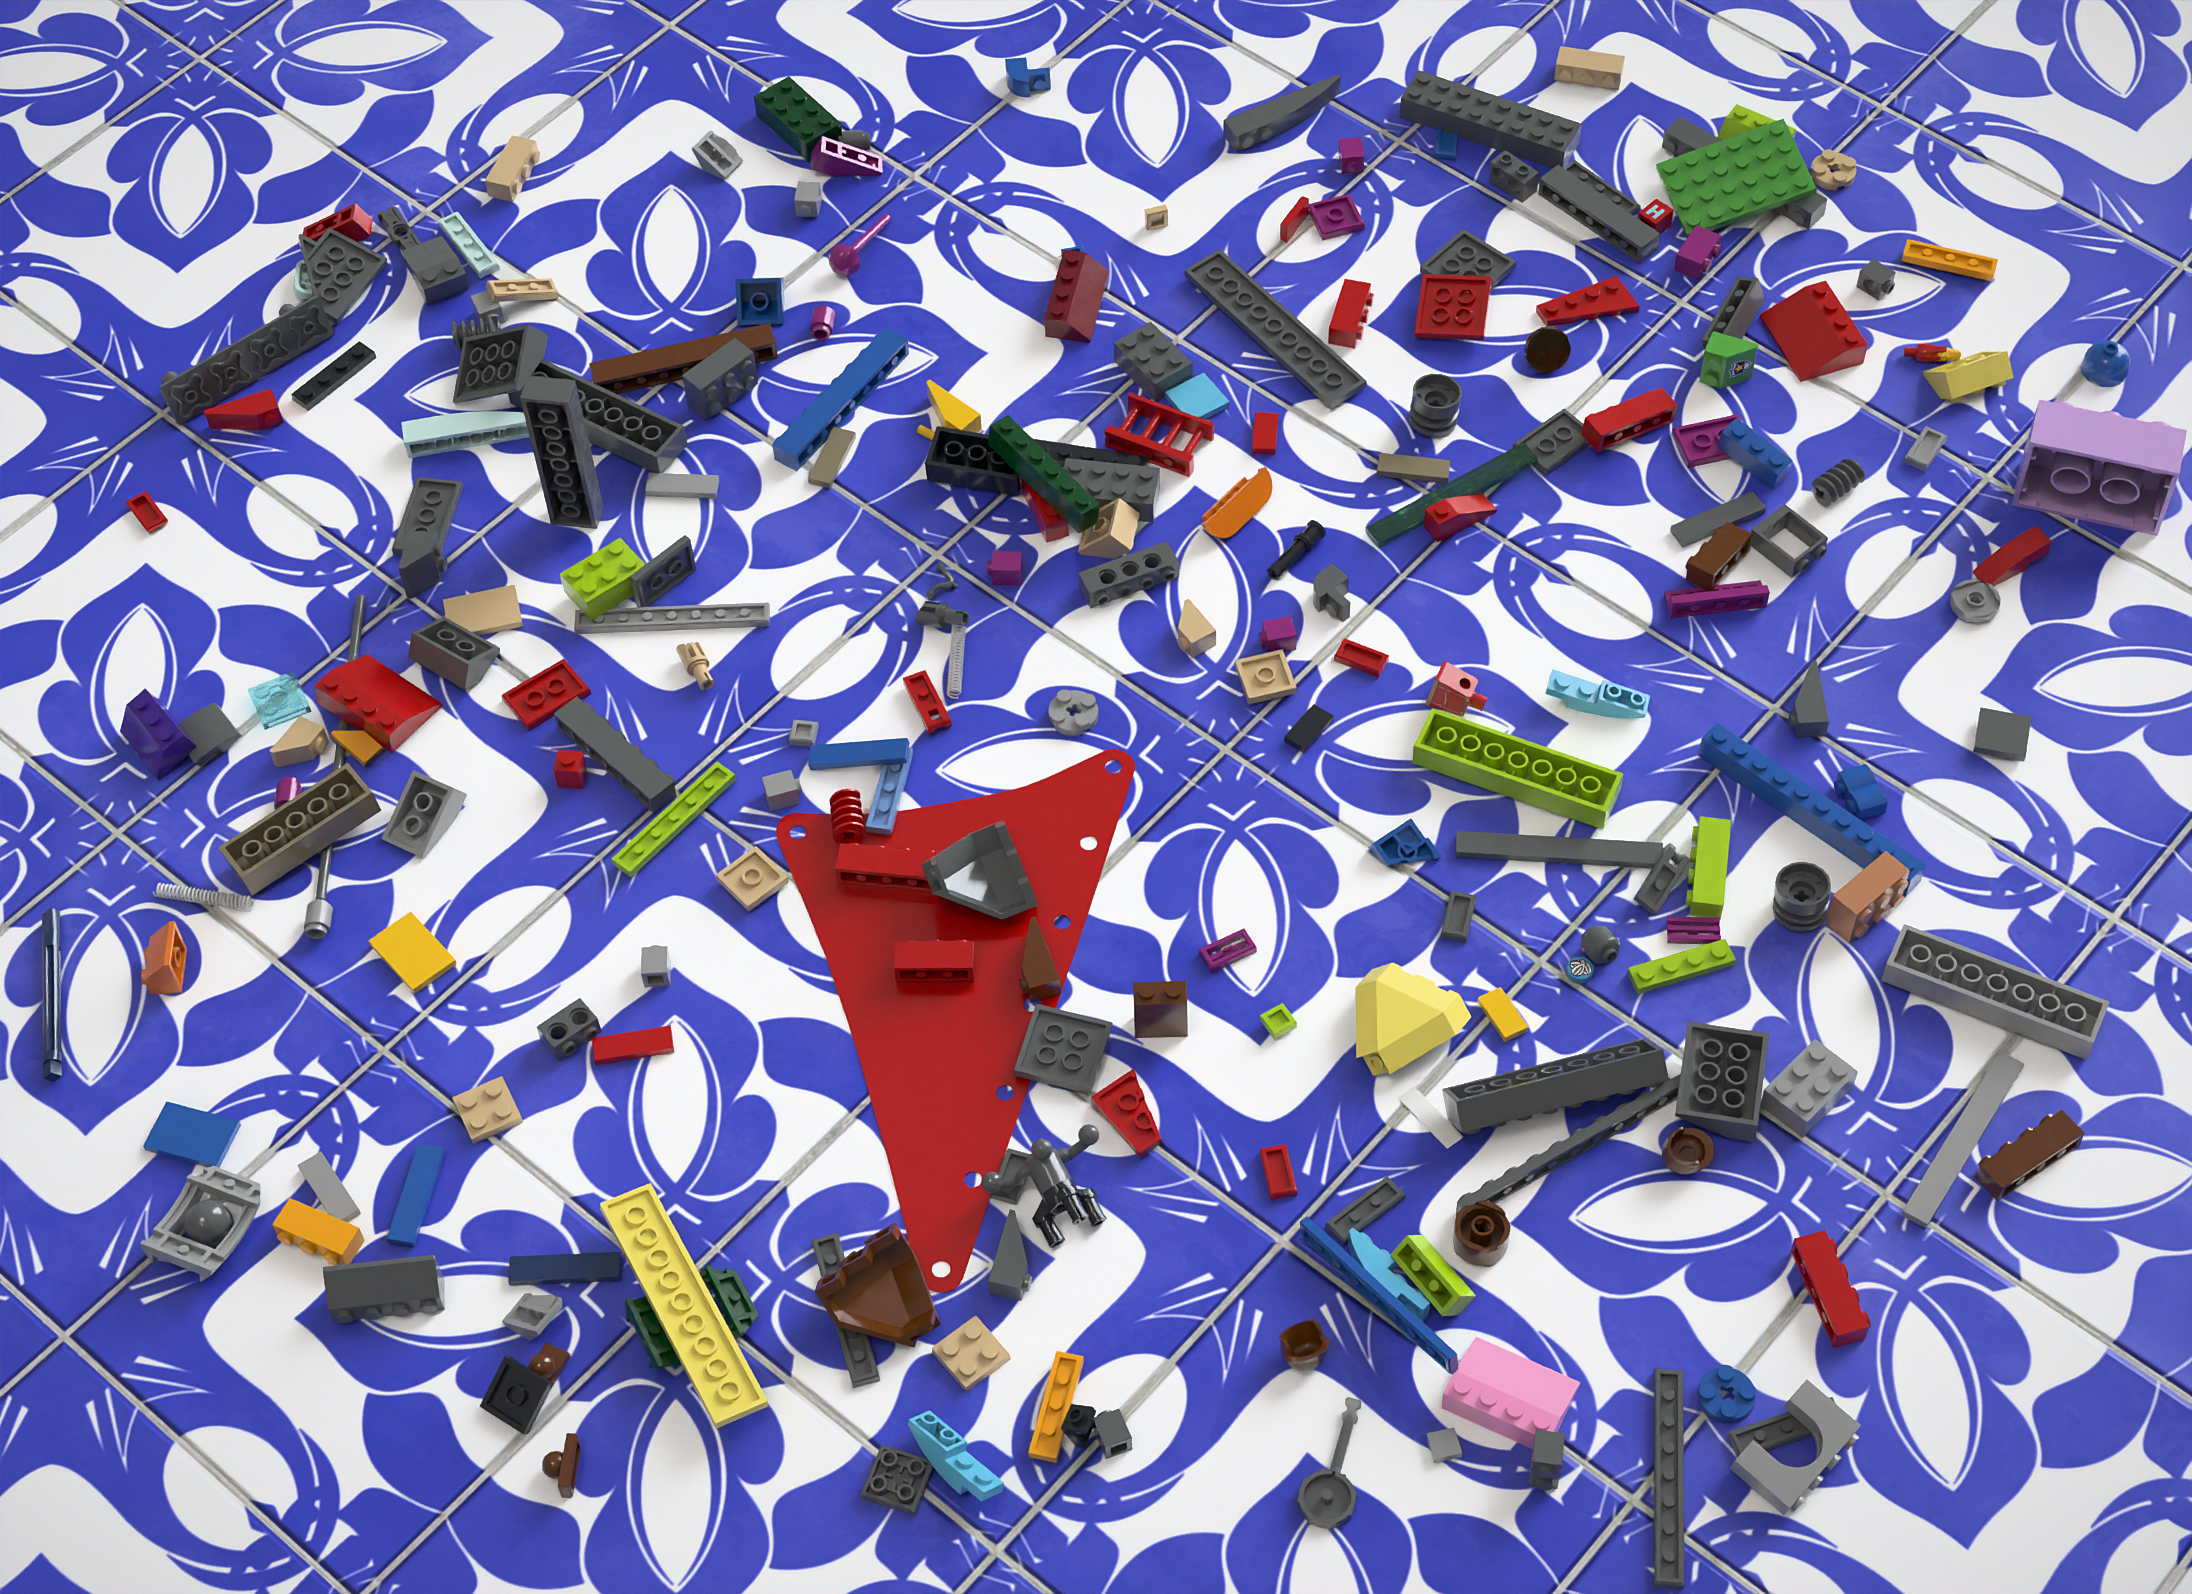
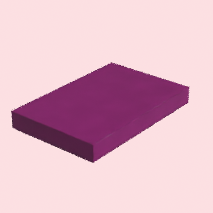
M1740 414L1672 428L1671 434L1687 468L1732 459L1720 450L1717 444L1721 433L1736 418L1743 422Z

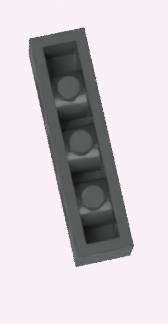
M1166 541L1078 572L1079 589L1090 609L1102 606L1110 601L1127 597L1132 593L1147 590L1152 586L1169 582L1179 577V561Z

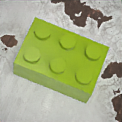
M618 538L560 573V578L566 595L592 621L634 595L630 576L643 567L645 563L621 538Z

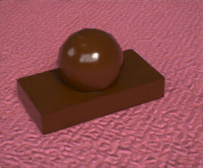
M545 1342L540 1352L529 1360L528 1368L555 1384L571 1356L569 1352Z
M566 1433L563 1452L557 1450L550 1451L542 1460L543 1473L549 1478L558 1479L557 1486L562 1498H572L574 1494L581 1452V1443L576 1433Z

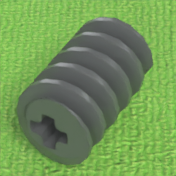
M489 318L487 325L484 324L483 319H480L478 326L475 325L473 319L470 320L469 326H466L464 320H461L460 327H457L455 321H452L453 342L459 350L462 349L463 341L466 337L501 330L499 318L497 324H494L492 318Z
M1845 458L1812 481L1811 489L1813 496L1820 505L1828 507L1832 502H1836L1838 497H1843L1852 488H1856L1859 483H1863L1865 473L1858 462Z

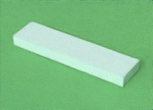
M458 211L438 220L439 227L480 279L500 270L499 263Z

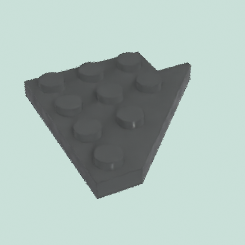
M330 227L317 242L302 234L298 235L313 297L317 296L320 299L328 319L338 324L387 265V258Z

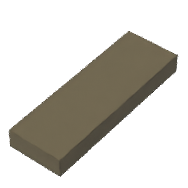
M833 427L808 476L809 484L831 489L856 439V432Z
M1380 453L1377 476L1448 484L1451 460Z

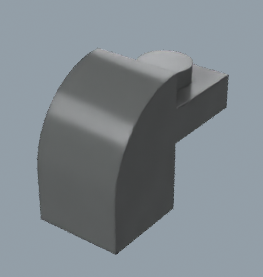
M1333 563L1320 571L1314 579L1313 605L1318 613L1327 608L1332 616H1336L1341 622H1344L1350 618L1351 602L1344 597L1348 593L1349 577Z

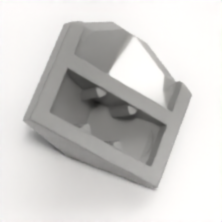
M712 130L706 133L691 148L703 171L721 179H725L743 161L736 149L726 139L714 134Z
M524 1293L501 1322L506 1327L531 1341L540 1335L562 1308V1298L554 1295Z

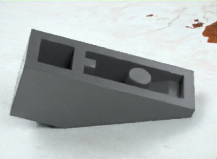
M1817 661L1811 662L1795 701L1793 713H1789V727L1794 728L1795 738L1826 736L1829 718Z
M1009 1209L988 1280L989 1294L1022 1301L1024 1292H1029L1032 1275L1028 1274V1264L1016 1212Z

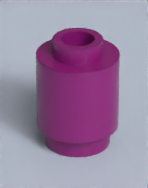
M825 305L817 306L813 309L810 331L815 339L826 340L832 334L835 320L833 309Z
M284 777L277 784L274 801L275 810L302 793V787L298 779Z

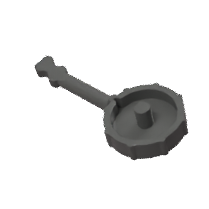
M1350 1397L1345 1399L1347 1409L1341 1414L1343 1422L1330 1470L1322 1468L1304 1478L1299 1490V1498L1297 1499V1506L1308 1521V1524L1323 1529L1333 1530V1528L1339 1527L1348 1520H1351L1357 1500V1492L1352 1483L1346 1477V1474L1341 1473L1354 1424L1358 1422L1356 1411L1361 1409V1401Z

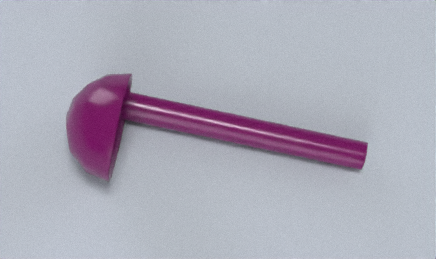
M884 214L851 247L844 244L834 246L828 256L829 266L832 271L839 276L846 277L856 273L860 267V259L857 253L891 221L890 215Z

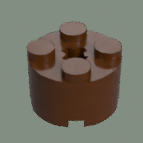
M1477 1201L1476 1204L1466 1205L1461 1208L1455 1219L1453 1245L1456 1255L1473 1265L1494 1266L1505 1255L1509 1243L1511 1226L1504 1210L1500 1206L1488 1201Z

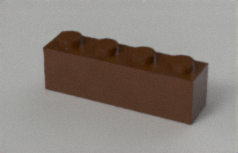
M2063 1110L2054 1115L2050 1113L2035 1128L2029 1127L2020 1134L2019 1139L2013 1143L2011 1141L2004 1143L1995 1155L1991 1156L1989 1154L1982 1158L1978 1163L1979 1168L1975 1178L1998 1202L2078 1148L2085 1132Z

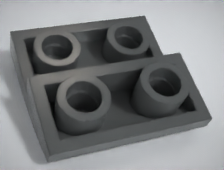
M212 703L198 710L179 723L197 746L188 755L199 766L206 762L217 750L224 753L242 736L217 703Z

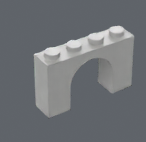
M1808 1379L1790 1397L1784 1408L1812 1433L1817 1449L1814 1462L1798 1468L1783 1465L1753 1440L1730 1467L1735 1474L1782 1515H1785L1789 1509L1795 1512L1806 1499L1802 1496L1805 1490L1809 1488L1813 1491L1824 1479L1820 1475L1824 1468L1827 1467L1831 1471L1842 1458L1837 1453L1843 1447L1849 1450L1859 1438L1855 1433L1861 1425Z

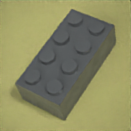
M1066 458L1064 470L1100 504L1099 508L1120 498L1140 513L1138 521L1154 523L1160 491V468Z

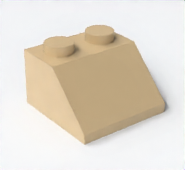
M1120 498L1099 508L1098 521L1095 525L1083 531L1078 552L1081 555L1112 559L1129 553L1134 545L1133 540L1138 528L1137 523L1140 513Z

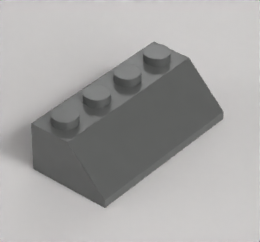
M435 1255L323 1267L327 1306L333 1322L349 1323L357 1319L377 1320L384 1316L404 1317L411 1313L422 1312L424 1314H432L438 1310H445V1279Z

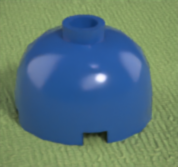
M2110 340L2096 342L2085 352L2080 366L2081 372L2089 382H2091V379L2098 382V386L2114 387L2120 385L2124 378L2127 377L2130 369L2129 354L2117 342Z

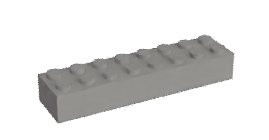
M1904 924L1881 980L2085 1060L2089 1056L2110 1003L2107 1000Z

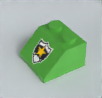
M1713 331L1704 351L1699 382L1722 389L1751 379L1758 344Z

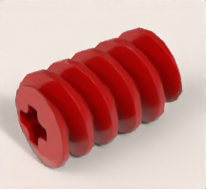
M841 789L832 794L829 799L833 840L838 844L859 843L864 832L861 794L856 789Z

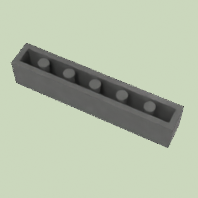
M1557 165L1540 178L1538 195L1639 264L1658 250L1660 233L1624 210L1620 205L1609 200L1602 193L1590 187L1586 182L1581 181L1568 170Z
M575 697L554 713L557 728L653 814L677 796L675 790L676 782L669 773L664 774L653 759L650 758L648 760L636 744L631 745L625 735L620 730H614L604 716L600 717L597 715L594 708L588 702L584 703L578 697Z

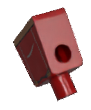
M1443 661L1425 705L1458 716H1464L1468 706L1482 711L1488 697L1474 692L1479 682L1477 678Z

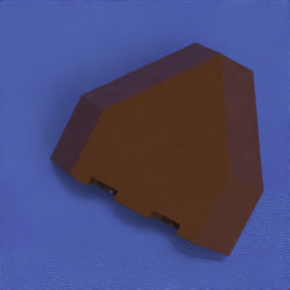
M893 1223L871 1235L864 1241L866 1244L864 1248L857 1252H851L838 1263L839 1269L837 1272L831 1275H824L817 1282L815 1293L836 1326L915 1348L918 1337L926 1335L942 1324L917 1256L896 1223Z

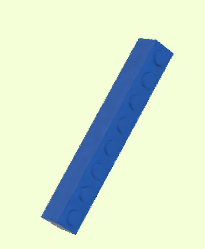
M886 327L879 334L875 335L872 342L862 349L859 355L846 365L844 371L838 377H835L823 392L818 394L816 400L809 407H806L795 421L789 424L787 430L774 440L772 444L774 460L797 472L827 441L833 427L839 428L909 355L908 339Z

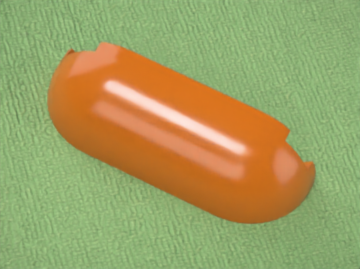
M1267 468L1258 469V473L1248 480L1246 477H1243L1202 516L1204 522L1201 525L1210 535L1218 538L1231 537L1269 501L1273 485Z

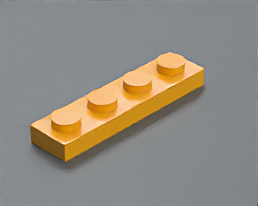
M1907 239L1901 261L1993 281L1998 259Z
M1056 1351L1029 1448V1458L1057 1463L1065 1434L1061 1430V1426L1070 1405L1073 1404L1084 1363V1356Z

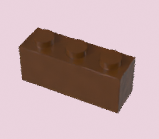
M1726 522L1720 529H1716L1712 538L1708 542H1704L1696 555L1690 556L1685 565V569H1687L1686 580L1707 591H1712L1750 551L1752 533L1729 522Z

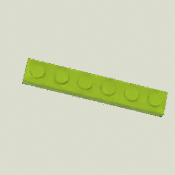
M716 761L611 859L612 864L629 877L635 875L736 781L735 774Z

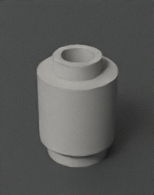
M316 899L307 904L304 930L309 938L323 939L330 931L333 907L327 901Z

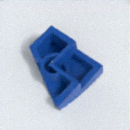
M1412 818L1368 847L1374 856L1385 866L1437 860L1441 857L1431 840L1423 836Z

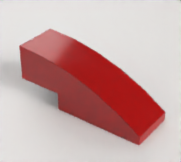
M2034 526L1994 552L1973 570V574L1981 583H1989L1994 587L2026 571L2029 563L2047 555L2052 541L2037 526Z

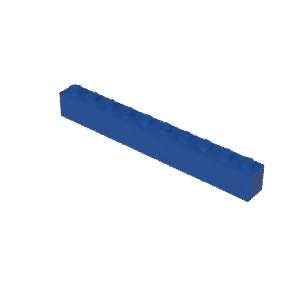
M1716 723L1701 738L1699 757L1861 868L1865 869L1887 851L1910 870L1907 879L1908 886L1903 892L1905 898L1921 882L1926 866L1925 863L1720 724Z

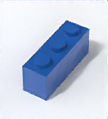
M1736 418L1721 433L1717 444L1720 450L1772 490L1787 476L1793 462L1791 458L1739 418Z

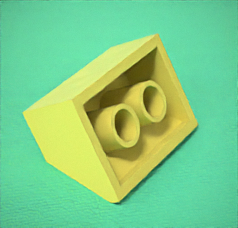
M1984 350L1923 371L1924 377L1940 399H1950L1951 402L1965 399L1964 395L1969 393L1971 395L1983 393L1985 388L1989 386L1996 388L2006 385V380L2014 378L2007 351Z

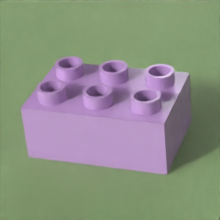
M2039 399L2020 463L2012 505L2158 536L2180 474L2187 430L2172 427L2162 421L2146 422L2122 417V415L2114 411L2098 412L2074 407L2065 401L2050 402Z

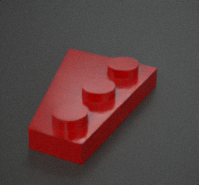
M1134 1068L1091 1096V1103L1139 1158L1161 1144V1136L1145 1101V1096L1138 1083Z

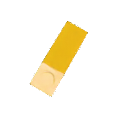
M928 380L926 382L928 399L942 427L976 433L982 430L980 413L933 381Z

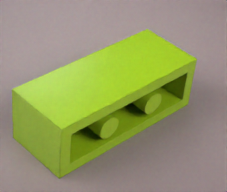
M1407 1235L1390 1254L1442 1316L1459 1315L1475 1298L1476 1295L1424 1235Z

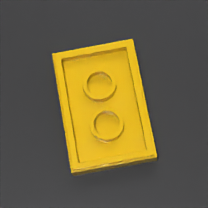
M411 911L368 940L370 946L414 994L457 965L454 957Z

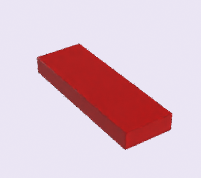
M671 1025L592 1038L595 1065L675 1052Z

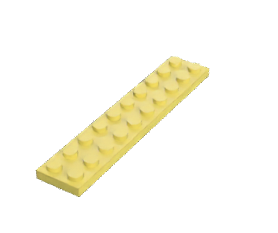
M651 1183L600 1203L602 1214L715 1429L768 1407L766 1396Z

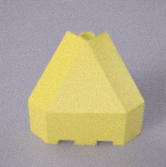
M1393 962L1372 969L1355 987L1356 1058L1363 1056L1373 1076L1385 1072L1392 1074L1454 1037L1471 1018L1460 994L1452 990L1447 992L1435 986V982L1418 974L1413 976L1401 970L1402 967Z

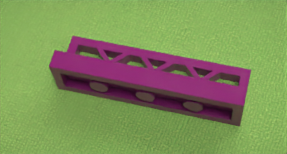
M1761 580L1717 585L1712 591H1707L1701 587L1665 591L1664 598L1670 619L1767 608L1770 591L1768 585H1762Z

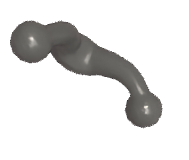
M938 563L936 569L944 575L947 582L936 584L928 590L926 596L929 599L935 597V591L938 589L949 590L951 586L954 588L958 586L957 583L953 582L954 576L945 569V564Z

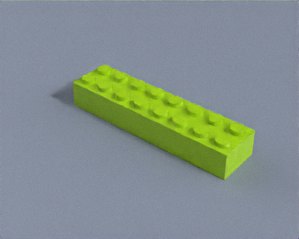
M1434 708L1431 709L1413 746V764L1600 829H1604L1621 791L1623 773Z

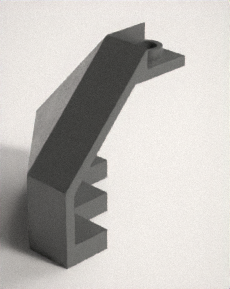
M1004 820L965 835L921 864L933 894L1003 920L1038 905Z

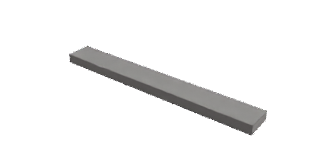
M770 603L612 608L592 621L581 610H575L574 631L575 634L770 627Z
M2001 1051L1998 1053L1903 1209L1901 1216L1927 1228L2022 1071L2025 1063Z

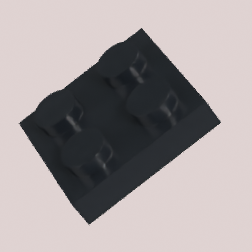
M504 1356L479 1407L520 1433L529 1434L554 1383L511 1356Z

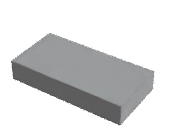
M1925 426L1905 456L1904 463L1926 472L1946 442L1947 435Z

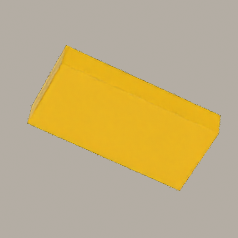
M1501 987L1478 997L1477 1003L1504 1042L1528 1032L1527 1024Z

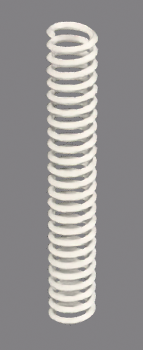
M952 624L947 695L950 698L958 699V697L951 695L957 696L962 693L966 626Z
M158 883L156 887L157 895L153 891L154 897H166L167 899L224 906L225 908L232 907L233 909L250 911L255 904V901H252V905L249 908L251 897L242 896V894L240 896L234 893L231 895V893L227 894L226 892H212L207 889L204 891V889H192V887H181L180 885L173 886L171 884L169 886V884L165 885V883Z

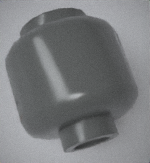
M1592 926L1583 933L1581 949L1593 963L1602 965L1611 963L1617 958L1620 942L1607 927Z

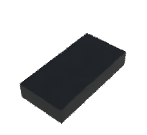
M1313 704L1284 736V742L1305 754L1334 721V715Z

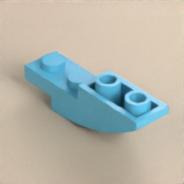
M1552 669L1549 675L1545 692L1547 695L1567 701V708L1614 718H1645L1650 695L1606 680H1602L1599 685Z
M1352 1227L1349 1230L1348 1237L1351 1257L1423 1322L1429 1316L1430 1302L1421 1291H1415L1407 1285L1406 1280L1400 1274H1394L1395 1261L1388 1251L1380 1250L1372 1243L1368 1235L1363 1232L1359 1233Z
M930 1410L908 1420V1426L929 1462L959 1494L969 1491L982 1502L1003 1491L1004 1482L966 1452L968 1442Z

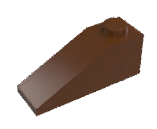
M1036 917L1030 918L1022 962V978L1019 979L1022 993H1028L1031 1002L1061 993L1060 978Z

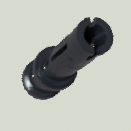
M1310 520L1305 530L1295 535L1292 545L1267 569L1268 575L1274 580H1279L1302 554L1313 549V544L1318 539L1325 537L1326 530L1318 521Z

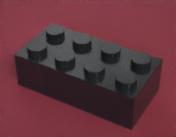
M940 426L936 427L925 461L927 481L1019 496L1021 490L1020 476L988 445V434Z

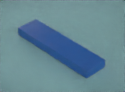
M908 738L811 745L808 766L810 770L907 763L910 743Z
M417 1145L387 1236L388 1243L415 1247L446 1153L443 1147Z

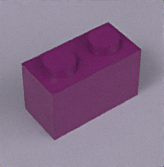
M1696 225L1676 254L1674 270L1699 280L1704 272L1707 273L1709 271L1712 260L1718 258L1721 253V235Z

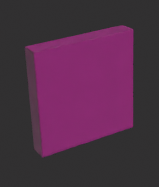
M1350 194L1309 204V215L1322 241L1365 230V224Z

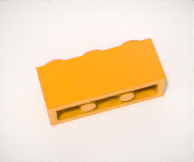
M289 1198L272 1224L277 1234L276 1237L280 1242L286 1245H297L309 1255H320L332 1265L350 1264L365 1241L359 1227Z

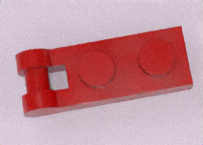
M926 670L902 678L903 685L928 735L936 732L935 729L941 727L945 729L952 726L950 717ZM938 714L939 718L931 719V716Z

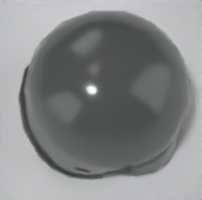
M210 1199L195 1203L188 1210L184 1220L186 1238L213 1249L217 1248L234 1225L233 1216L228 1208Z

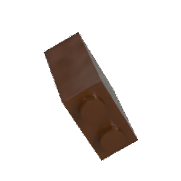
M1187 981L1133 982L1135 1038L1188 1037Z

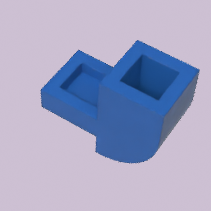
M1026 57L1005 59L1007 87L1013 94L1030 98V91L1051 90L1050 68L1028 69Z

